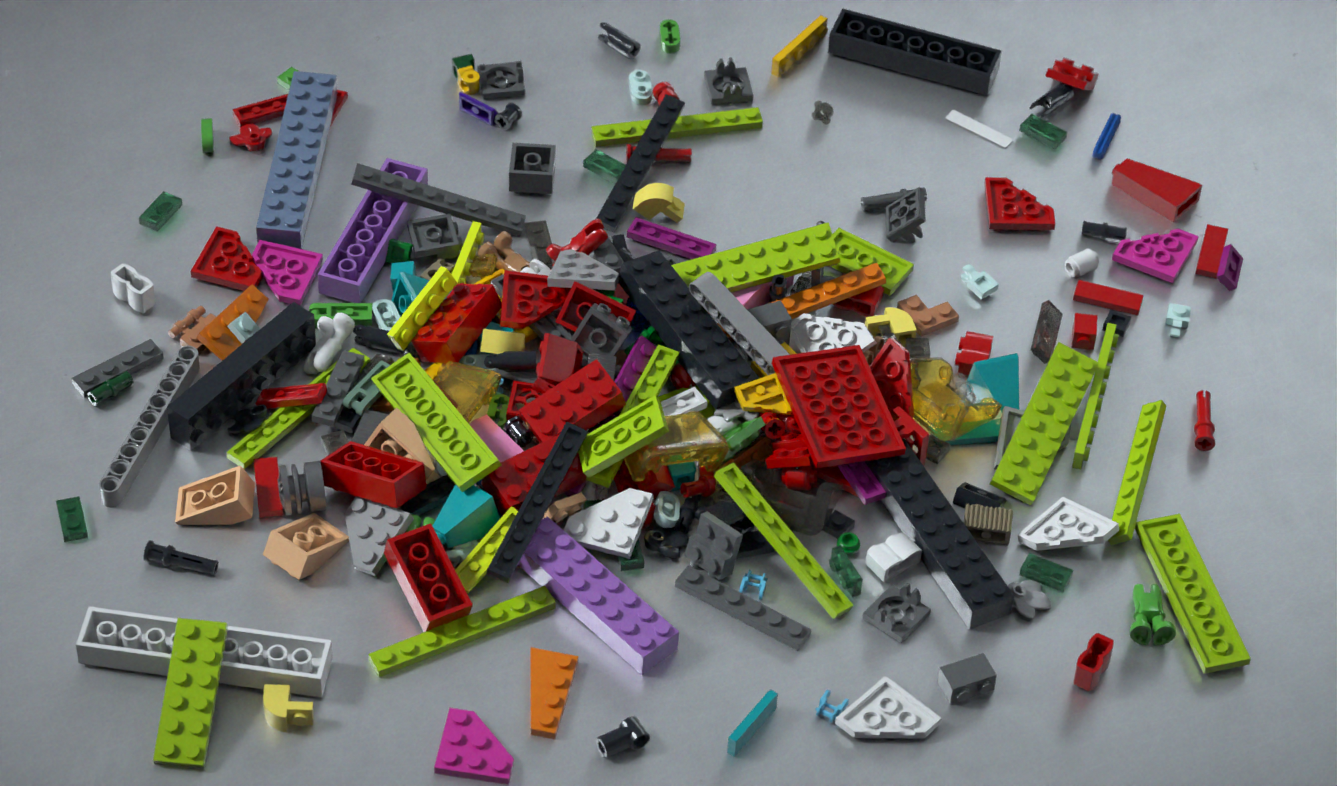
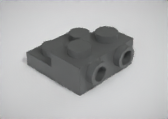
M451 214L407 221V228L416 258L436 254L438 259L459 257L463 243L461 237H457L459 235L457 222L452 221Z
M595 303L589 309L570 339L580 345L584 351L583 355L586 357L589 356V352L615 356L633 330L626 318L622 316L615 317L610 313L611 309L603 303L599 305Z
M708 511L704 512L700 516L696 534L689 537L685 557L690 560L691 566L702 568L708 572V576L721 580L733 573L743 535Z

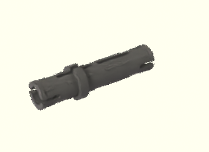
M922 187V189L925 191V196H926V195H927L926 189H925V187ZM901 189L900 192L861 197L860 201L863 202L861 203V208L863 211L886 207L913 190Z

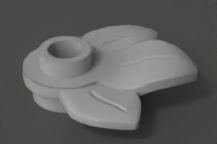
M736 399L732 404L716 409L714 415H723L728 423L737 417H743L746 420L755 419L759 416V412L743 411L738 399Z
M1024 580L1020 584L1010 583L1008 585L1014 594L1013 605L1016 606L1017 611L1023 616L1033 619L1035 609H1050V600L1041 592L1043 586L1040 583Z

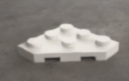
M804 313L791 322L790 335L801 353L860 345L862 351L865 352L877 344L866 325L861 322H848L829 317L822 318Z
M629 488L570 516L564 531L582 547L630 559L653 501V494Z
M1062 497L1017 535L1018 542L1036 551L1103 544L1119 531V524Z
M885 676L837 716L835 724L853 738H925L941 724L942 718Z

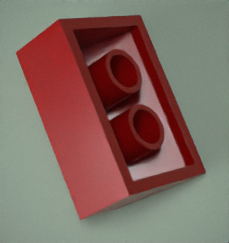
M574 281L555 322L576 331L589 309L595 303L598 305L603 303L611 309L610 313L615 317L622 316L630 322L629 326L631 327L636 310Z

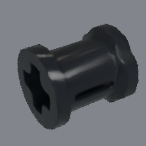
M508 103L505 110L494 117L495 123L500 129L508 130L515 120L521 119L522 111L516 104Z
M518 416L508 420L504 426V431L511 435L520 447H525L534 438L532 430L527 429L523 425V420Z

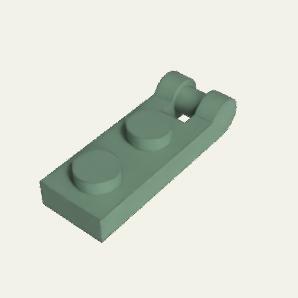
M381 360L346 395L342 403L343 406L348 409L353 408L357 414L363 416L365 409L369 410L382 395L371 378L390 365ZM359 397L363 399L361 402L357 401Z

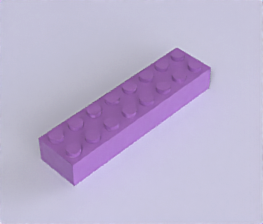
M386 158L380 169L381 171L428 185L427 168ZM367 190L318 273L319 293L352 303H362L386 261L389 240L399 239L407 225V221L410 220L418 205Z
M548 516L542 519L518 564L519 567L541 586H546L549 593L641 675L678 650L679 631Z

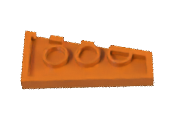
M252 284L200 331L196 338L219 359L224 360L243 344L227 326L245 311L256 323L269 299Z
M531 647V735L556 739L577 669L579 656Z

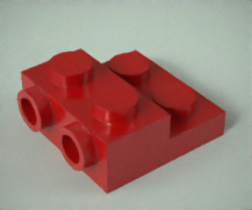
M1065 57L1062 60H1055L1053 68L1047 69L1046 77L1082 90H1093L1099 73L1093 72V67L1082 64V67L1074 65V60Z
M784 432L781 437L777 438L772 443L773 453L766 459L767 469L811 466L814 463L802 434Z

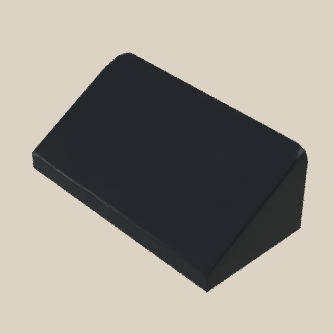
M966 482L957 487L953 498V504L962 508H966L967 504H979L989 508H1003L1007 501L1004 497Z

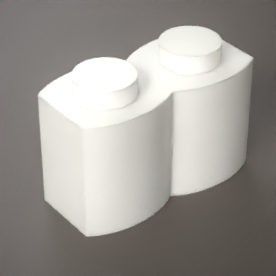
M121 264L111 271L113 293L117 298L128 302L134 310L141 313L146 312L155 305L154 286L147 277L138 275L133 267L126 264Z
M904 532L896 535L893 534L888 537L885 543L873 545L869 548L865 564L883 582H886L898 576L902 571H907L917 565L921 560L922 550Z

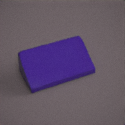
M463 92L459 93L460 110L491 126L496 124L494 117L498 112L494 108Z

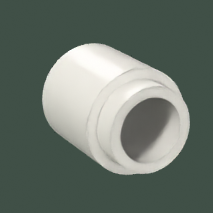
M1085 249L1070 256L1065 261L1066 271L1071 277H1080L1098 268L1099 257L1095 251Z

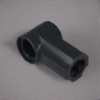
M631 716L622 721L619 728L597 737L596 743L601 755L608 758L630 747L633 750L641 749L649 742L650 735L636 716Z

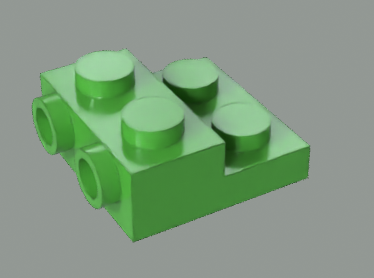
M761 417L740 423L705 448L708 453L712 454L714 463L721 461L726 463L736 455V452L742 451L759 437V429L766 424Z

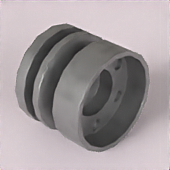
M320 461L305 462L303 474H298L296 465L291 464L292 475L287 476L286 466H279L278 490L280 503L286 515H292L291 504L295 503L297 513L301 514L302 502H307L311 512L326 510L325 489Z

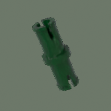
M125 371L112 380L108 379L100 387L88 392V399L93 405H97L108 397L113 398L118 395L119 391L133 385V378L130 373Z

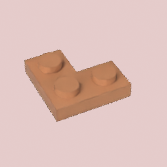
M914 295L897 303L898 309L907 312L911 316L920 337L959 321V315L948 302L928 309L917 295Z

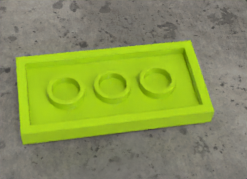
M838 228L832 234L837 251H839L840 263L830 267L848 274L877 263L886 277V284L881 285L884 288L883 293L889 296L893 294L913 271V263L841 228Z
M656 395L587 434L578 453L583 473L588 478L669 432L661 401Z

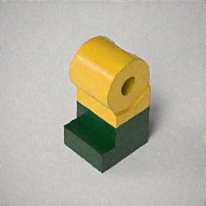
M468 54L452 58V73L462 92L467 95L478 93L480 90V75L475 71L473 55Z

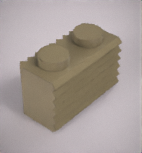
M967 504L963 523L977 541L1009 545L1013 510H1007L1002 507L989 508L979 504Z

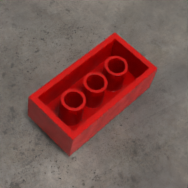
M460 283L454 286L451 293L442 301L438 309L411 340L422 362L458 363L483 332V329L488 326L501 309L502 302L493 284Z
M596 359L520 408L519 412L523 422L528 429L532 430L534 437L540 444L559 435L566 422L587 431L624 407L626 402L622 391Z
M559 435L500 462V467L482 478L481 485L489 495L493 496L494 503L502 516L511 506L519 511ZM577 453L555 497L585 483L587 476L583 473L579 453Z
M352 441L320 461L324 486L335 491L352 494L355 497L368 499L371 502L388 505L391 508L401 507L405 502L427 488L423 462Z
M431 523L387 539L384 554L424 632L470 615L473 604Z

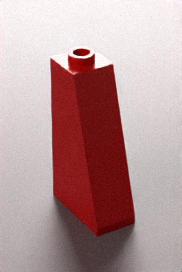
M1128 158L1122 163L1116 164L1112 170L1111 185L1172 222H1175L1200 199L1202 189L1200 183Z

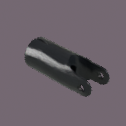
M600 23V27L606 31L607 35H598L599 40L629 59L637 56L640 51L639 42L608 23Z
M1060 83L1033 102L1029 109L1031 110L1036 106L1044 107L1046 110L1040 116V119L1072 99L1074 96L1073 89L1068 84Z
M357 325L353 329V333L356 334L354 340L358 344L399 354L403 352V350L397 349L388 337V330Z
M505 351L498 355H488L484 360V365L487 368H497L505 372H535L536 351Z

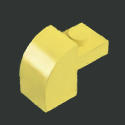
M652 183L635 193L633 210L648 220L662 212L678 223L683 219L685 203L673 196L674 187L664 183Z
M886 307L884 315L866 317L865 325L873 337L888 336L894 338L903 347L915 345L917 329L913 319L907 312L898 308Z
M483 329L480 352L500 354L505 351H524L526 344L525 334Z
M265 684L263 694L264 715L267 723L272 728L281 732H287L288 724L297 726L313 725V702L291 701L290 685Z

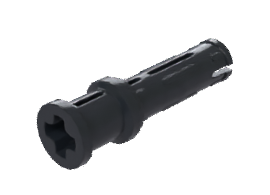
M152 540L147 542L143 555L144 561L147 562L150 560L163 563V566L166 567L173 564L212 574L213 576L216 574L219 564L217 560L176 551L171 545L166 547L154 544Z

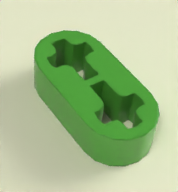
M670 19L660 23L661 48L666 53H676L680 49L679 25L676 21Z
M212 118L201 119L203 153H214Z
M498 394L492 397L487 415L494 422L496 418L500 419L497 425L504 431V426L508 421L506 420V412L510 397Z

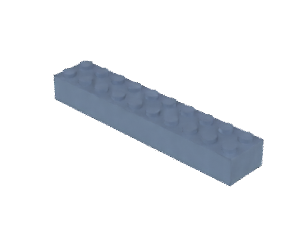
M294 71L256 226L257 243L259 240L302 249L338 93L336 75Z

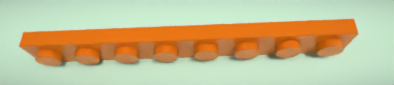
M874 263L781 299V302L791 319H794L803 313L813 312L886 284V277L879 265ZM717 323L721 330L728 337V339L731 342H734L735 340L726 332V330L719 323Z

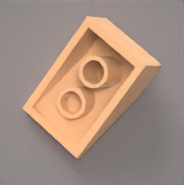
M398 408L393 410L377 426L364 444L423 462L426 480L435 470L414 423Z
M240 465L181 486L178 490L175 522L177 525H233L250 519L253 514L255 482Z
M312 513L272 530L263 555L270 559L273 564L287 571L290 576L300 580L317 571L349 542V536L317 514Z

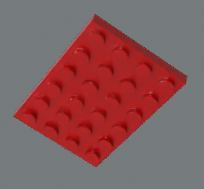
M860 345L773 357L772 366L816 468L905 454L906 447Z

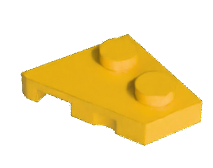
M776 373L734 388L743 411L793 415Z

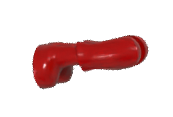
M595 219L588 223L575 237L571 238L568 245L561 247L553 243L546 248V251L555 262L560 251L568 249L583 252L589 256L591 252L607 240L608 234L603 230L604 225L602 221Z

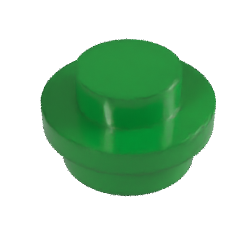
M846 532L837 539L836 547L841 553L852 555L859 551L860 540L854 533Z

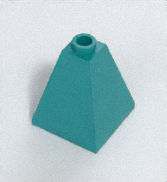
M406 272L399 273L391 301L394 303L400 317L430 280Z
M1017 353L974 362L966 381L967 388L995 419H1001L1002 410L1005 406L1019 410V357Z
M455 484L433 524L441 544L451 548L484 538L489 530L500 520L493 496L475 485L461 492Z

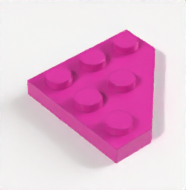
M1181 229L1170 230L1169 234L1159 235L1154 233L1142 236L1140 240H1121L1113 253L1112 260L1173 283L1196 246L1199 236Z
M259 240L252 253L254 263L262 271L263 278L280 302L289 304L295 302L301 306L322 264L323 254Z
M449 708L434 766V773L509 785L514 758L474 711Z

